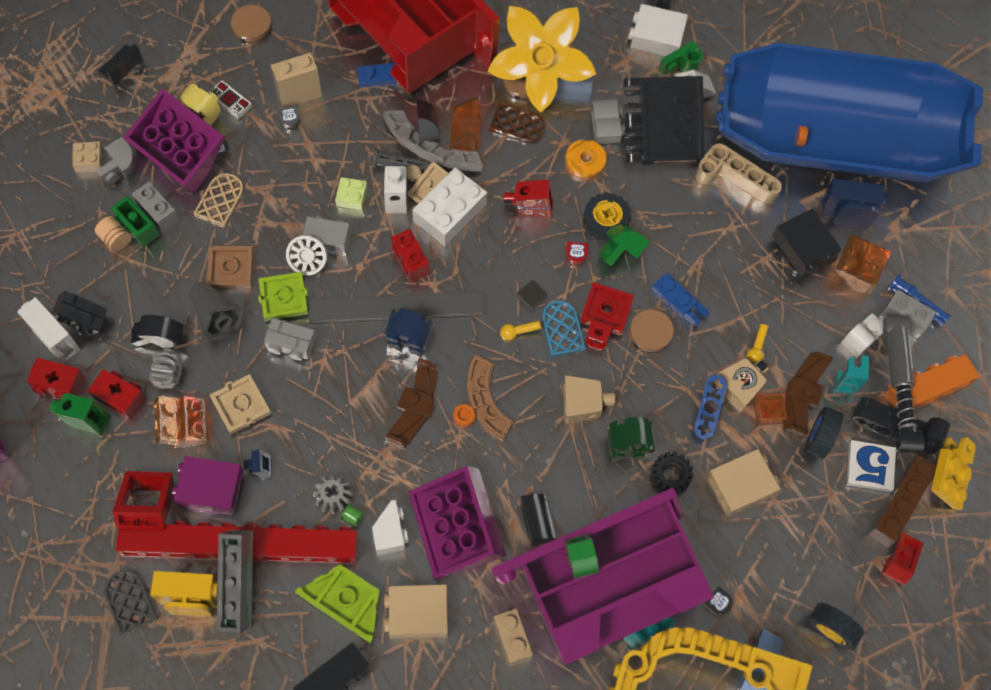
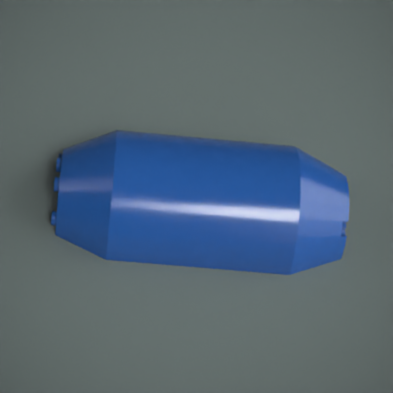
M775 43L733 54L730 57L729 63L724 65L723 75L726 77L723 92H719L718 104H721V109L717 111L716 122L719 123L718 131H720L722 136L763 162L921 183L970 170L980 166L982 163V144L974 143L975 116L983 107V87L937 63ZM799 125L807 126L808 128L807 140L803 147L795 146V135Z

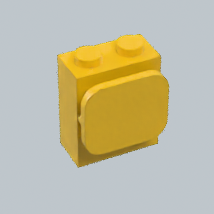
M154 571L150 596L159 604L164 605V609L171 614L210 617L212 616V610L209 607L217 608L218 580L213 574Z

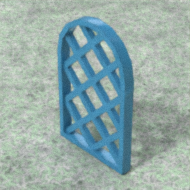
M565 301L549 303L545 307L542 316L551 357L585 351L586 348L575 308ZM562 305L569 307L567 313L560 309ZM549 307L555 309L552 315L546 312ZM571 310H572V312H573L575 318L569 314V313L571 312ZM558 311L565 315L561 321L554 317ZM545 315L549 317L547 323L545 321ZM567 317L573 320L571 326L563 323ZM552 319L559 323L555 329L549 326ZM575 323L577 324L578 331L573 329ZM561 325L568 329L565 334L558 331ZM548 329H550L551 331H553V333L551 334L550 337H549ZM570 331L577 334L574 340L567 337ZM555 333L562 337L559 343L552 339ZM579 336L582 345L576 342ZM564 339L571 342L568 349L561 345ZM551 342L556 345L554 350H552ZM573 345H576L577 347H579V348H576V349H571V348L573 347ZM559 347H560L561 349L565 350V351L556 352Z

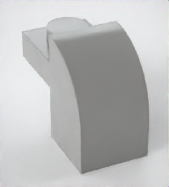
M120 137L104 148L111 161L95 171L105 187L117 182L122 176L129 181L137 170V161L131 147L123 137Z

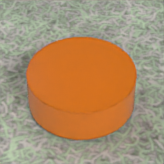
M798 126L795 135V146L803 147L805 145L808 135L807 126Z
M468 404L458 405L453 411L455 424L462 428L471 426L475 421L474 408Z

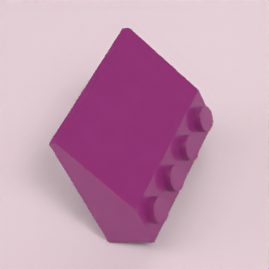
M163 88L123 137L168 175L193 193L207 177L225 139L222 134Z
M465 466L409 491L434 579H440L479 567L507 556L478 468Z

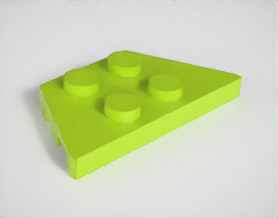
M341 564L331 569L327 574L320 575L311 583L295 590V594L369 644L373 642L380 590Z

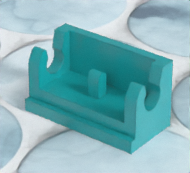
M863 355L857 367L854 366V357L851 356L847 362L846 372L844 374L841 370L838 372L833 391L856 394L869 378V356Z

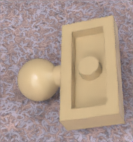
M432 162L423 174L419 166H408L407 179L417 182L407 195L419 204L449 173L435 162Z

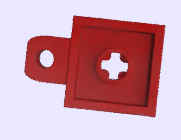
M593 282L580 319V323L589 325L586 346L602 351L608 343L610 333L622 335L633 302V294ZM606 305H609L610 310L613 311L607 313L604 312V310L601 307H606Z

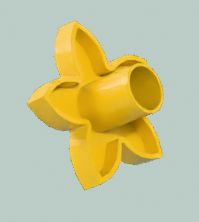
M509 6L507 28L516 45L501 51L494 58L487 72L505 80H516L526 77L528 98L540 113L554 99L558 89V78L577 82L597 74L593 62L587 54L569 45L579 30L580 15L578 6L557 11L548 19L545 25H542L538 16L532 11L520 6Z

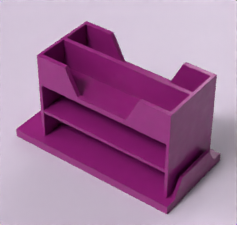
M674 488L491 568L495 582L499 581L502 585L515 580L516 573L522 571L563 665L598 651L599 648L679 612L682 613L715 598L679 522L683 516ZM588 534L593 542L599 572L574 579L572 570L567 563L564 540Z

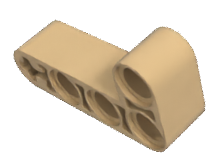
M715 144L700 161L696 172V179L701 184H710L720 174L765 204L774 203L782 189L781 182L723 144Z

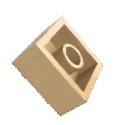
M100 141L73 143L72 166L76 173L93 172L103 166V147Z

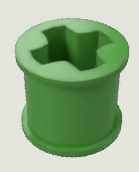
M350 503L342 513L341 520H345L355 528L362 520L365 512L358 510Z

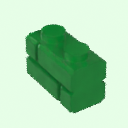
M129 196L124 197L112 206L111 210L114 216L131 233L132 237L136 239L141 247H145L159 236L155 224Z

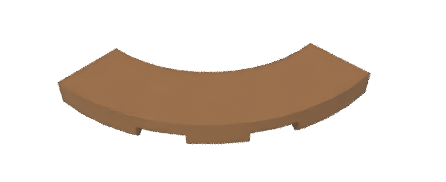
M474 354L467 376V392L470 406L474 408L475 416L480 424L491 435L503 442L513 424V420L504 415L492 400L489 381L494 363Z

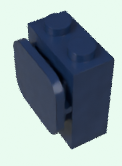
M833 178L822 197L821 217L833 218L834 225L838 227L858 230L870 228L879 215L881 207H884L886 204L887 195L884 194V185Z

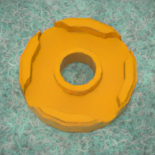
M585 139L572 143L567 149L565 156L568 170L576 177L583 179L598 176L604 170L606 164V152L603 147L593 140L584 141ZM587 155L591 158V161L584 162L581 160V156Z

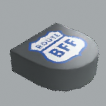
M298 105L277 109L280 123L285 128H294L300 123Z

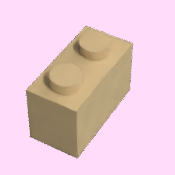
M517 609L494 616L493 623L508 667L531 660L533 654Z

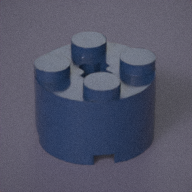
M392 309L383 336L388 340L387 345L393 348L404 346L409 348L408 351L411 353L421 354L422 350L426 349L434 323L430 319L428 323L422 320L423 315L406 309H399L398 313H396L395 309Z

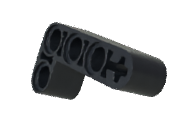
M859 398L852 417L856 424L895 440L896 431L899 430L900 418L897 416L898 410L870 398ZM937 417L930 418L927 422L917 418L914 420L917 428L924 433L923 452L935 454L944 446L951 426L950 423Z

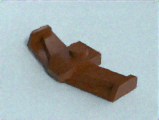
M821 352L810 353L795 376L789 380L785 390L784 430L804 438L807 436L808 406L813 408L818 406L824 386L817 384V381L833 357Z
M418 358L414 389L405 386L397 405V409L404 412L385 435V440L406 447L427 418L431 416L435 407L434 400L439 368L435 363Z

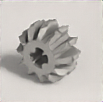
M172 351L157 352L153 358L150 371V380L154 386L161 389H171L177 386L183 368L181 365L182 358H180L179 354Z
M331 474L328 481L323 476V484L316 483L317 491L313 492V497L318 498L315 501L316 506L322 505V512H326L330 508V512L333 515L336 512L335 508H339L343 512L344 507L342 504L349 505L351 502L348 498L353 496V492L348 490L351 487L350 483H344L343 476L336 480L335 475ZM336 491L337 496L332 495L330 498L328 493H334Z

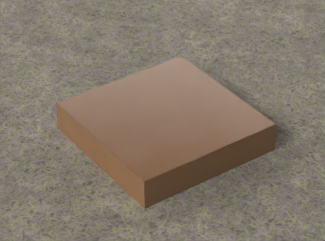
M209 246L207 283L215 289H251L253 246Z

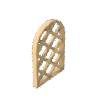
M228 173L216 176L210 182L193 213L194 216L225 227L243 193V185L240 179ZM227 177L228 181L220 184L219 179ZM238 181L240 187L234 189L232 183ZM229 184L231 190L224 192L222 187ZM220 188L221 194L214 196L212 190ZM233 193L235 198L227 201L225 195ZM223 196L225 202L217 204L215 199ZM213 200L215 205L207 208L205 202ZM234 202L230 209L229 204ZM202 204H203L205 209L200 210V208H201V206H202ZM226 205L228 211L220 213L218 207ZM216 208L218 214L210 216L209 211ZM228 214L225 220H223L222 216ZM220 217L221 222L215 220V218Z

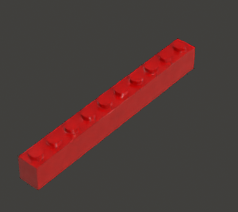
M176 521L174 525L165 524L164 530L118 528L115 550L120 556L218 559L219 534L229 530L253 531V560L356 564L358 533L351 527H339V530H330L327 526H316L315 529H306V526L302 525L283 528L282 525L271 524L268 528L259 527L257 524H245V527H236L233 523H222L221 526H212V523L208 522L189 525L187 522Z

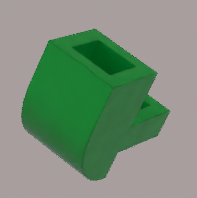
M617 225L605 233L611 239L603 245L599 256L612 266L624 250L638 258L650 241L629 225Z
M588 534L564 540L567 563L572 570L574 579L599 572L593 542Z

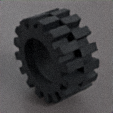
M666 452L664 456L661 454L655 460L651 468L650 479H652V485L657 486L656 490L658 492L674 488L676 494L680 495L690 485L694 475L692 473L693 466H689V459H683V454L677 456V452H673V454ZM668 466L676 467L680 472V479L675 482L666 480L663 470Z

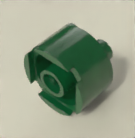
M647 418L624 419L625 423L618 424L617 421H614L607 425L609 450L612 460H622L625 457H632L633 460H642L646 458V454L655 452L652 421L649 422Z

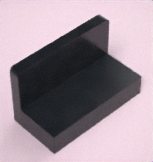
M127 44L124 45L98 70L99 75L115 86L143 60L136 44H133L131 47Z

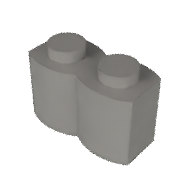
M617 99L592 101L591 116L595 141L598 144L620 143L621 137L625 136V126L620 122L622 107L618 106Z

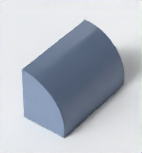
M593 76L577 82L558 78V89L554 99L590 102Z

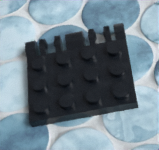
M703 76L624 78V88L640 87V90L624 91V96L627 97L640 95V103L629 102L624 104L625 109L641 108V112L625 113V128H641V132L625 133V138L641 137L642 145L630 144L626 146V151L642 150V153L626 154V163L702 160L705 156Z

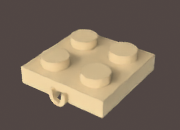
M250 374L235 382H227L224 388L209 395L230 435L245 427H249L251 424H255L271 414Z

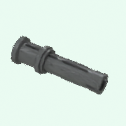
M375 149L372 166H404L407 169L410 165H417L421 168L422 173H424L432 162L402 157L397 152L386 153Z

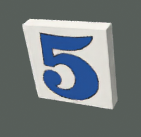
M851 440L848 448L846 485L885 492L894 491L896 447Z

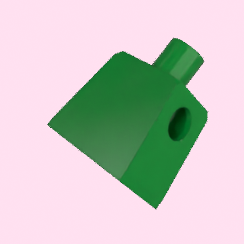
M68 393L63 394L61 400L54 399L50 404V411L55 413L67 425L102 436L111 417L95 400Z

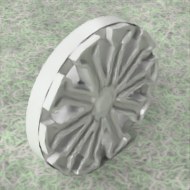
M300 235L289 243L286 249V259L289 266L295 272H302L303 275H313L324 267L327 260V250L324 243L312 235ZM302 239H306V240H307V241H306V246H305V244H304V242H303ZM311 241H314L316 244L311 247ZM298 242L300 248L296 246L294 243ZM318 247H320L322 251H314V250L317 249ZM290 250H294L297 253L292 254ZM316 256H323V260L317 258ZM297 258L298 261L292 262V259ZM302 263L303 267L299 269L298 265ZM308 264L311 268V271L307 270Z

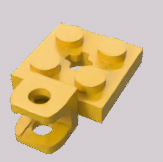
M946 437L944 446L940 450L931 491L953 510H962L964 501L967 498L968 483L972 476V469L967 464H973L976 446L968 437H962L960 444L956 443L951 437Z

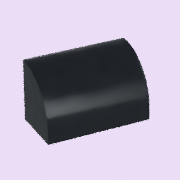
M416 100L419 141L440 140L436 109L427 101Z
M541 493L521 496L520 505L530 546L557 539L547 496Z

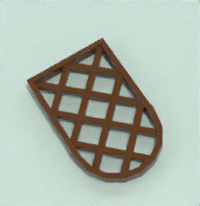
M500 101L489 129L521 141L534 142L542 138L546 125L538 114ZM500 108H502L504 112L498 113ZM515 111L517 116L510 118L508 113ZM506 115L508 120L501 122L499 116ZM528 116L530 121L524 123L522 118ZM519 119L521 124L514 126L512 121ZM540 121L543 126L537 128L535 122ZM510 123L512 128L506 130L503 124ZM532 124L535 129L528 131L526 126ZM523 127L525 133L519 134L517 129ZM537 132L538 136L532 138L530 134Z

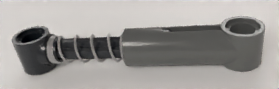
M885 315L882 331L887 342L891 387L897 390L895 397L898 399L896 407L899 409L897 416L900 418L899 430L895 434L896 451L898 453H922L924 450V433L917 428L914 422L916 420L913 414L915 408L912 405L914 399L911 397L915 381L909 340L910 318L908 315Z

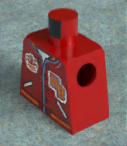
M550 180L517 182L515 192H504V205H516L519 215L552 218L554 199Z

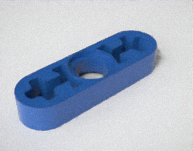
M713 375L706 382L694 428L699 438L710 439L716 433L728 388L727 381L722 376ZM717 379H720L719 383L723 385L722 389L718 388L716 392L717 396H721L720 400L714 397H707L708 393H714V387L711 386V383L716 382ZM708 401H715L717 404V410L713 414H709L705 410V404ZM703 414L707 417H715L714 422L709 420L708 427L711 428V432H706L705 435L700 430V426H704L706 423V419H702Z

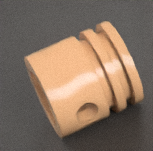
M115 216L105 217L95 227L96 235L112 252L124 249L132 239L131 233Z

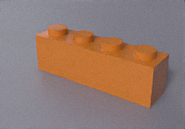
M966 354L960 357L953 355L947 358L942 365L935 363L926 368V372L921 374L919 371L915 372V386L911 391V397L914 399L912 401L913 408L922 407L974 383L980 376ZM889 384V389L883 395L890 407L899 411L896 407L898 399L895 397L897 390L893 389L891 384Z

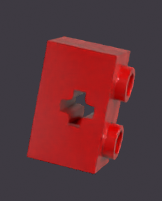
M37 357L26 382L34 393L39 395L52 394L54 398L61 400L62 395L65 393L78 396L85 375L79 368Z
M103 369L87 392L96 401L131 419L146 398L141 391L142 387L133 381H130V383L124 381V377L116 371L112 370L110 373Z

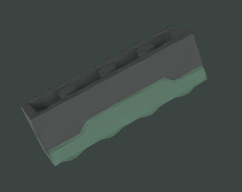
M229 530L219 534L217 632L241 633L251 627L253 531Z

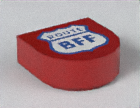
M567 242V260L575 265L584 263L588 254V243Z

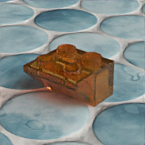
M473 97L453 107L450 150L453 148L463 151H475V147L480 146L482 106H478L479 97Z
M851 234L835 271L848 288L869 297L877 286L891 251Z

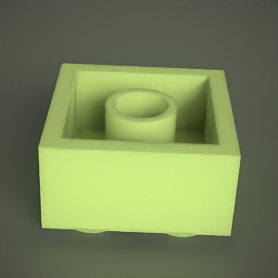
M341 177L335 200L336 206L363 210L367 192V181Z

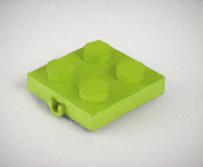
M302 272L258 278L260 287L258 298L259 303L262 304L264 321H270L272 318L283 319L308 315L306 301L308 294L307 288L304 287Z

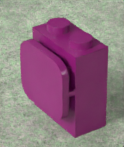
M185 456L184 462H181L178 467V476L180 477L178 485L173 487L172 498L178 507L188 508L191 511L233 515L244 471L240 464Z

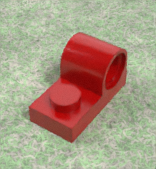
M902 532L897 539L893 553L883 567L882 574L904 586L914 575L923 542Z

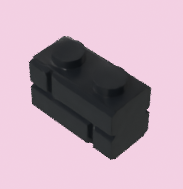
M65 290L59 294L51 315L62 327L69 328L71 326L78 329L77 332L79 334L91 336L101 330L107 308Z

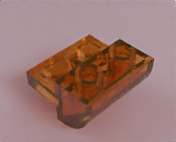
M158 396L154 399L156 443L172 444L173 448H189L207 442L205 398L183 396L180 399Z

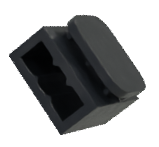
M813 208L778 225L772 235L780 247V254L795 274L800 276L806 273L809 275L815 273L825 263L826 265L832 264L838 259L837 255L841 250V247Z

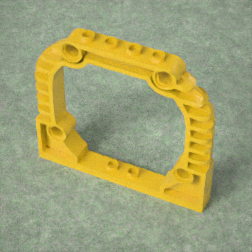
M676 627L655 634L639 650H628L624 654L622 662L616 663L613 676L617 677L615 687L610 686L609 690H636L638 683L644 682L651 677L659 658L674 653L693 654L744 671V678L748 684L755 688L765 687L766 690H806L812 665L698 629ZM633 655H638L642 659V664L637 669H632L628 665V660ZM755 668L763 670L764 675L760 681H753L751 673Z

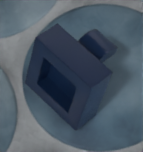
M260 449L251 451L252 459L243 461L244 470H249L250 473L263 479L271 477V455Z

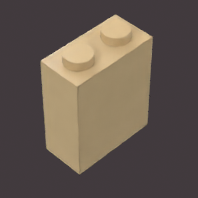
M311 52L271 65L276 91L283 108L322 97L318 70Z
M758 449L710 470L706 476L727 517L775 496L780 490L778 478L771 473L768 468L767 458Z
M447 585L389 586V593L384 594V606L389 608V617L384 619L385 632H389L390 639L448 637Z

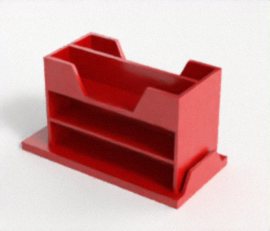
M328 0L329 8L345 26L360 24L395 62L390 74L408 94L472 52L488 69L497 56L500 18L483 0Z

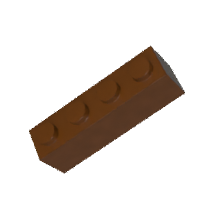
M917 455L909 462L894 491H892L870 529L869 537L887 548L897 541L935 474L937 467L935 464L920 455Z

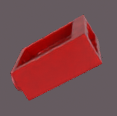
M125 471L112 511L115 527L123 529L164 530L172 502L173 473ZM131 490L161 491L157 506L127 505Z

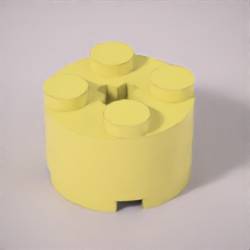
M190 84L185 88L177 99L210 126L213 125L221 113L218 97L212 92L207 93L198 88L195 84Z

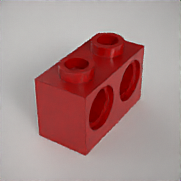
M411 229L392 236V250L410 283L430 275L429 262Z

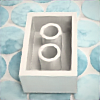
M454 168L413 209V222L443 246H446L487 204V192L458 169Z

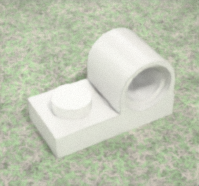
M871 313L862 323L855 326L841 343L858 358L883 334V322Z

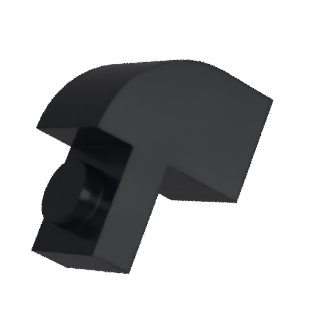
M143 315L139 322L134 323L130 344L141 346L154 343L163 348L180 345L184 324L164 316Z

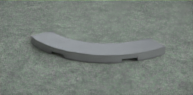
M404 110L384 111V120L392 134L416 155L451 169L482 171L483 165L478 151H463L453 148L447 150L439 147V144L434 141H419V134L415 131V127L407 118Z

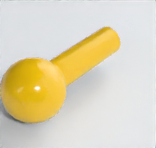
M540 320L518 326L505 324L500 330V335L504 340L512 341L518 334L539 330L542 327Z
M760 324L754 346L746 353V359L753 365L759 360L764 359L762 347L769 327L765 324Z

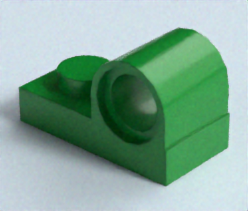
M691 41L662 58L658 71L662 76L669 72H675L679 67L683 72L698 71L703 53L696 43Z

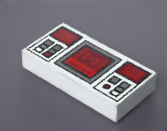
M222 80L209 91L218 97L219 106L237 120L252 108L251 102Z

